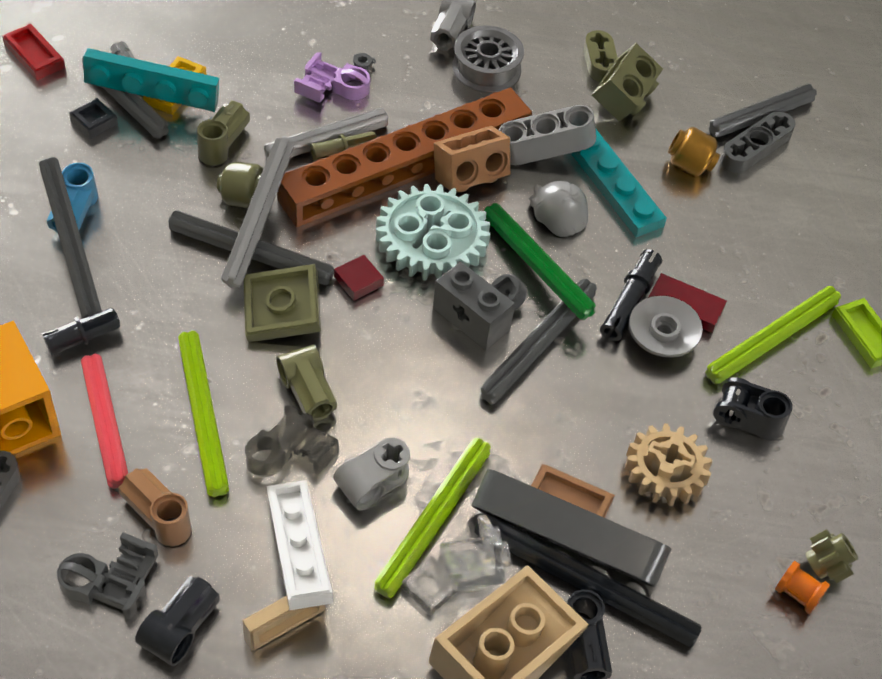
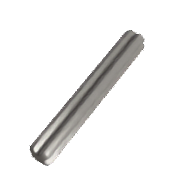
M378 108L288 137L289 141L294 143L291 157L310 152L312 150L310 148L311 143L336 139L340 134L349 137L384 128L388 125V115L383 108ZM274 142L264 146L266 158H268Z

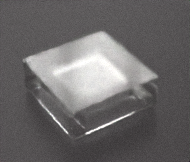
M431 556L402 581V588L431 616L460 591L461 582Z

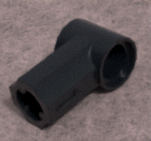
M189 576L161 611L159 609L154 610L144 619L135 636L136 644L167 664L175 666L183 659L191 647L195 631L219 603V593L212 588L210 583L199 576Z
M582 589L575 591L570 595L567 604L576 613H584L591 620H585L589 624L587 629L568 648L573 679H608L612 675V668L603 623L605 605L602 598L591 590Z

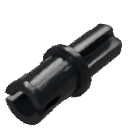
M109 308L81 320L75 317L73 318L74 322L42 333L49 353L51 356H54L59 352L82 343L85 346L89 345L88 340L118 329L120 327V319L113 308Z

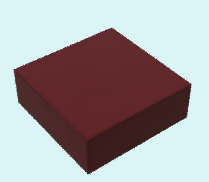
M365 255L334 269V278L353 301L384 286V277Z

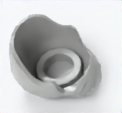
M553 181L543 187L538 184L535 185L533 189L535 194L531 195L529 200L531 201V207L534 208V215L538 222L543 223L552 233L560 237L574 235L586 227L588 222L587 199L578 186L567 181Z

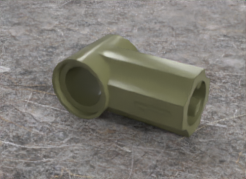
M231 100L230 103L224 104L212 119L202 121L198 125V158L201 162L208 165H219L227 160L228 148L250 122V113L244 109L241 103Z
M310 345L276 356L281 380L286 388L291 387L306 420L312 419L316 422L328 418L337 409V401L324 377L323 363L316 346Z

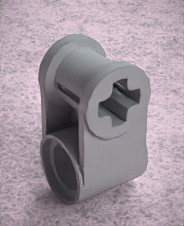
M395 437L383 439L357 457L344 462L334 473L333 480L357 510L367 509L381 497L407 481L409 476L408 462L410 460V449L401 439Z

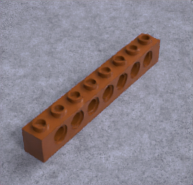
M511 87L492 93L484 98L463 104L460 107L437 114L413 125H408L387 135L379 136L358 146L350 147L345 151L319 159L303 167L284 173L279 186L277 201L294 225L300 227L435 173L434 142L488 126L499 129L501 125L508 121L532 116V111Z

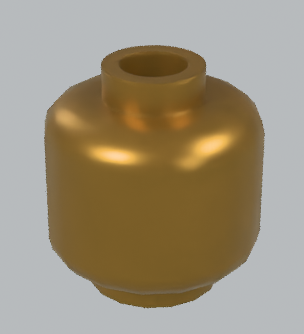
M690 127L685 131L679 130L668 149V153L671 154L672 165L694 177L701 175L705 170L711 172L720 157V154L716 153V139L695 127Z

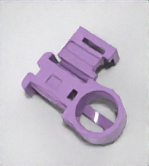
M321 52L315 53L305 65V77L302 80L299 78L294 80V93L319 103L324 99L323 93L326 89L330 91L333 88L334 93L349 100L363 99L370 91V74L367 70L348 63L343 68H338L321 61ZM356 80L362 82L363 84L359 86H350L345 84V82Z

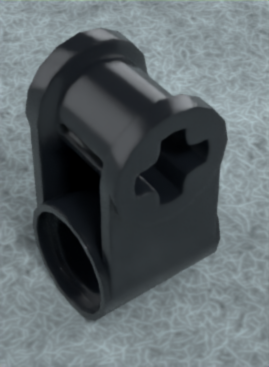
M732 377L726 379L722 386L723 397L721 402L717 403L713 410L714 418L726 427L737 428L757 435L762 439L774 440L781 437L792 412L793 404L791 399L780 391L750 383L743 378ZM737 389L741 390L739 395H736ZM730 410L734 411L732 416H729Z

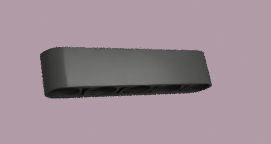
M487 469L471 505L473 508L483 513H488L507 524L652 587L657 586L672 550L669 546L492 469Z

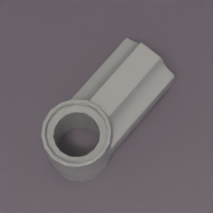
M442 0L438 19L430 36V41L436 45L437 49L448 51L450 48H454L457 37L464 31V28H470L476 10V1Z

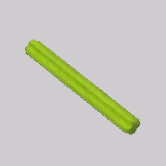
M827 286L710 363L705 371L706 377L711 379L713 384L722 383L838 305L839 299H841L840 292L836 291L833 286Z
M193 330L182 332L178 336L207 494L211 497L224 496L229 491V484L199 334Z
M475 438L470 442L376 578L374 589L377 593L382 594L386 598L394 597L489 457L491 446L488 442L480 438Z

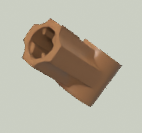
M136 468L125 476L123 483L118 487L119 494L154 529L158 542L166 546H178L186 542L191 535L192 527L188 503L185 498L180 494L170 492L147 468ZM170 518H177L173 521H166Z

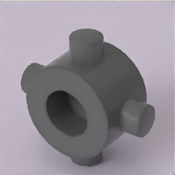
M366 53L355 54L352 65L367 70L369 74L372 73V64L376 63L375 58Z

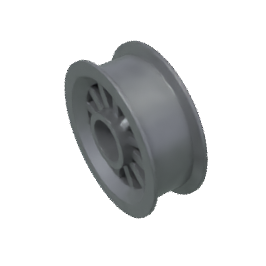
M484 25L469 28L457 37L454 46L456 56L454 57L452 67L456 78L462 84L477 91L498 92L512 87L521 76L520 63L524 57V47L516 35L500 27Z

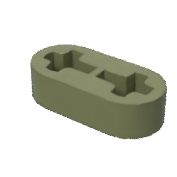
M600 30L591 31L586 35L583 52L587 70L592 79L601 82L618 58L614 40L610 34Z

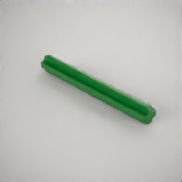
M493 203L484 209L486 212L485 220L490 222V225L580 320H586L595 314V303L498 203Z

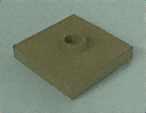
M315 264L245 275L243 281L245 336L248 343L322 332L318 271Z

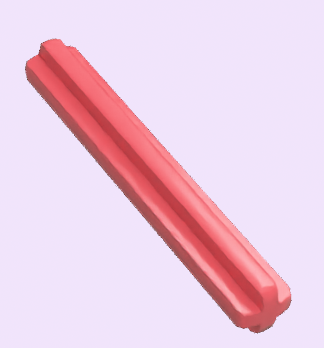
M94 353L91 356L85 355L81 359V365L107 483L110 488L117 489L123 483L128 470L102 357Z

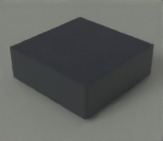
M98 98L69 112L70 121L89 139L118 125L117 116Z

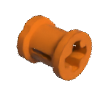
M794 561L777 584L775 590L779 593L785 592L805 606L804 611L810 615L831 584L827 581L819 582L800 568V564Z

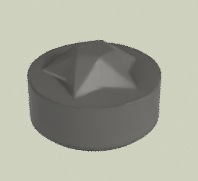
M504 274L492 283L493 287L515 303L514 310L524 303L527 289L517 276Z

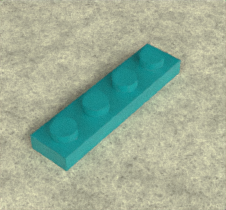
M87 48L83 56L84 83L215 112L217 108L220 80L218 77Z
M596 129L595 144L588 149L571 153L635 237L663 228L667 217Z

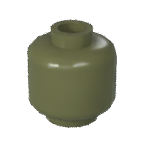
M229 163L217 179V190L221 193L223 201L231 207L248 209L264 168L255 163Z

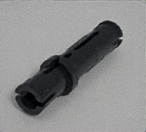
M643 250L635 268L630 270L625 276V286L600 327V333L604 337L607 336L612 327L614 328L608 340L619 341L622 338L623 332L629 323L632 310L641 301L643 295L647 294L653 286L652 278L663 261L660 254L657 253L653 261L649 262L654 250Z

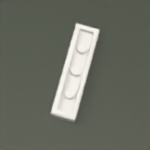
M307 480L267 486L269 507L289 610L333 604V592Z

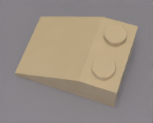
M527 565L435 637L428 663L443 679H539L587 629L589 624Z

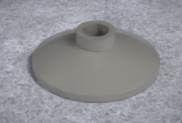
M653 296L642 300L634 307L629 319L631 335L638 345L646 351L661 357H679L688 354L700 342L703 331L702 322L696 311L684 301L669 296Z

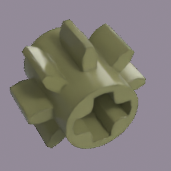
M826 529L810 538L813 545H811L812 549L806 552V557L811 568L820 579L829 576L830 579H834L838 583L854 574L851 567L853 566L852 563L858 560V556L851 542L843 533L835 536Z

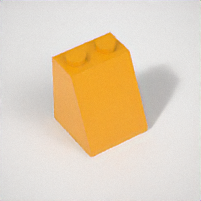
M13 320L0 325V451H7L14 455L61 435L50 390Z

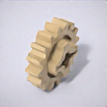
M664 423L662 431L658 432L651 425L648 427L646 435L638 432L634 443L629 445L625 463V470L631 471L629 482H640L641 486L638 493L640 495L648 491L653 493L652 502L657 503L660 497H665L668 505L673 506L676 497H679L684 504H687L692 494L697 497L701 495L704 486L707 485L711 476L709 469L712 465V459L705 457L708 447L695 444L698 438L696 434L689 437L684 436V427L680 426L676 432H672L669 425Z

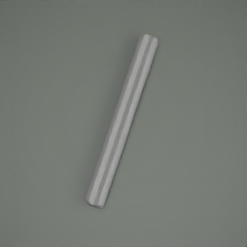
M288 137L276 138L222 273V282L230 288L242 285L294 150V143L289 141Z

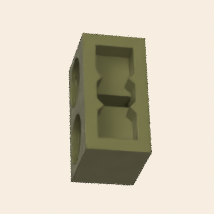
M635 43L616 59L591 96L618 121L628 114L635 116L646 104L644 97L649 96L659 85L656 79L663 68Z

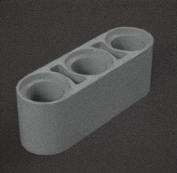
M575 105L511 120L501 125L498 129L510 137V165H521L585 150L596 142L594 113L591 108L584 105Z

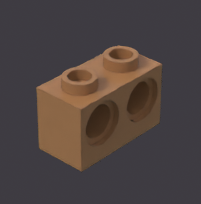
M488 126L434 142L435 180L449 190L456 188V192H464L469 187L482 183H492L498 178L510 175V137L495 127Z

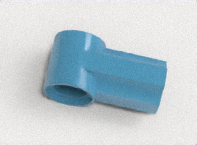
M76 162L66 166L62 171L77 227L80 230L88 209L98 200V191L92 168L85 163ZM50 211L47 225L50 229L57 232L53 214Z

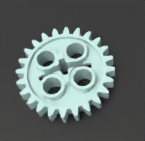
M425 184L424 191L420 192L415 186H411L409 195L400 190L398 191V200L389 197L387 207L381 206L380 216L376 220V241L379 242V252H386V262L396 260L397 271L408 267L409 277H412L419 271L422 272V278L425 281L429 274H435L436 279H439L443 273L448 272L459 262L464 263L467 267L470 264L478 266L479 258L485 257L486 248L489 246L490 222L485 221L486 212L478 211V202L468 204L469 195L467 193L457 197L456 188L446 193L443 191V185L439 184L436 191H431L428 184Z

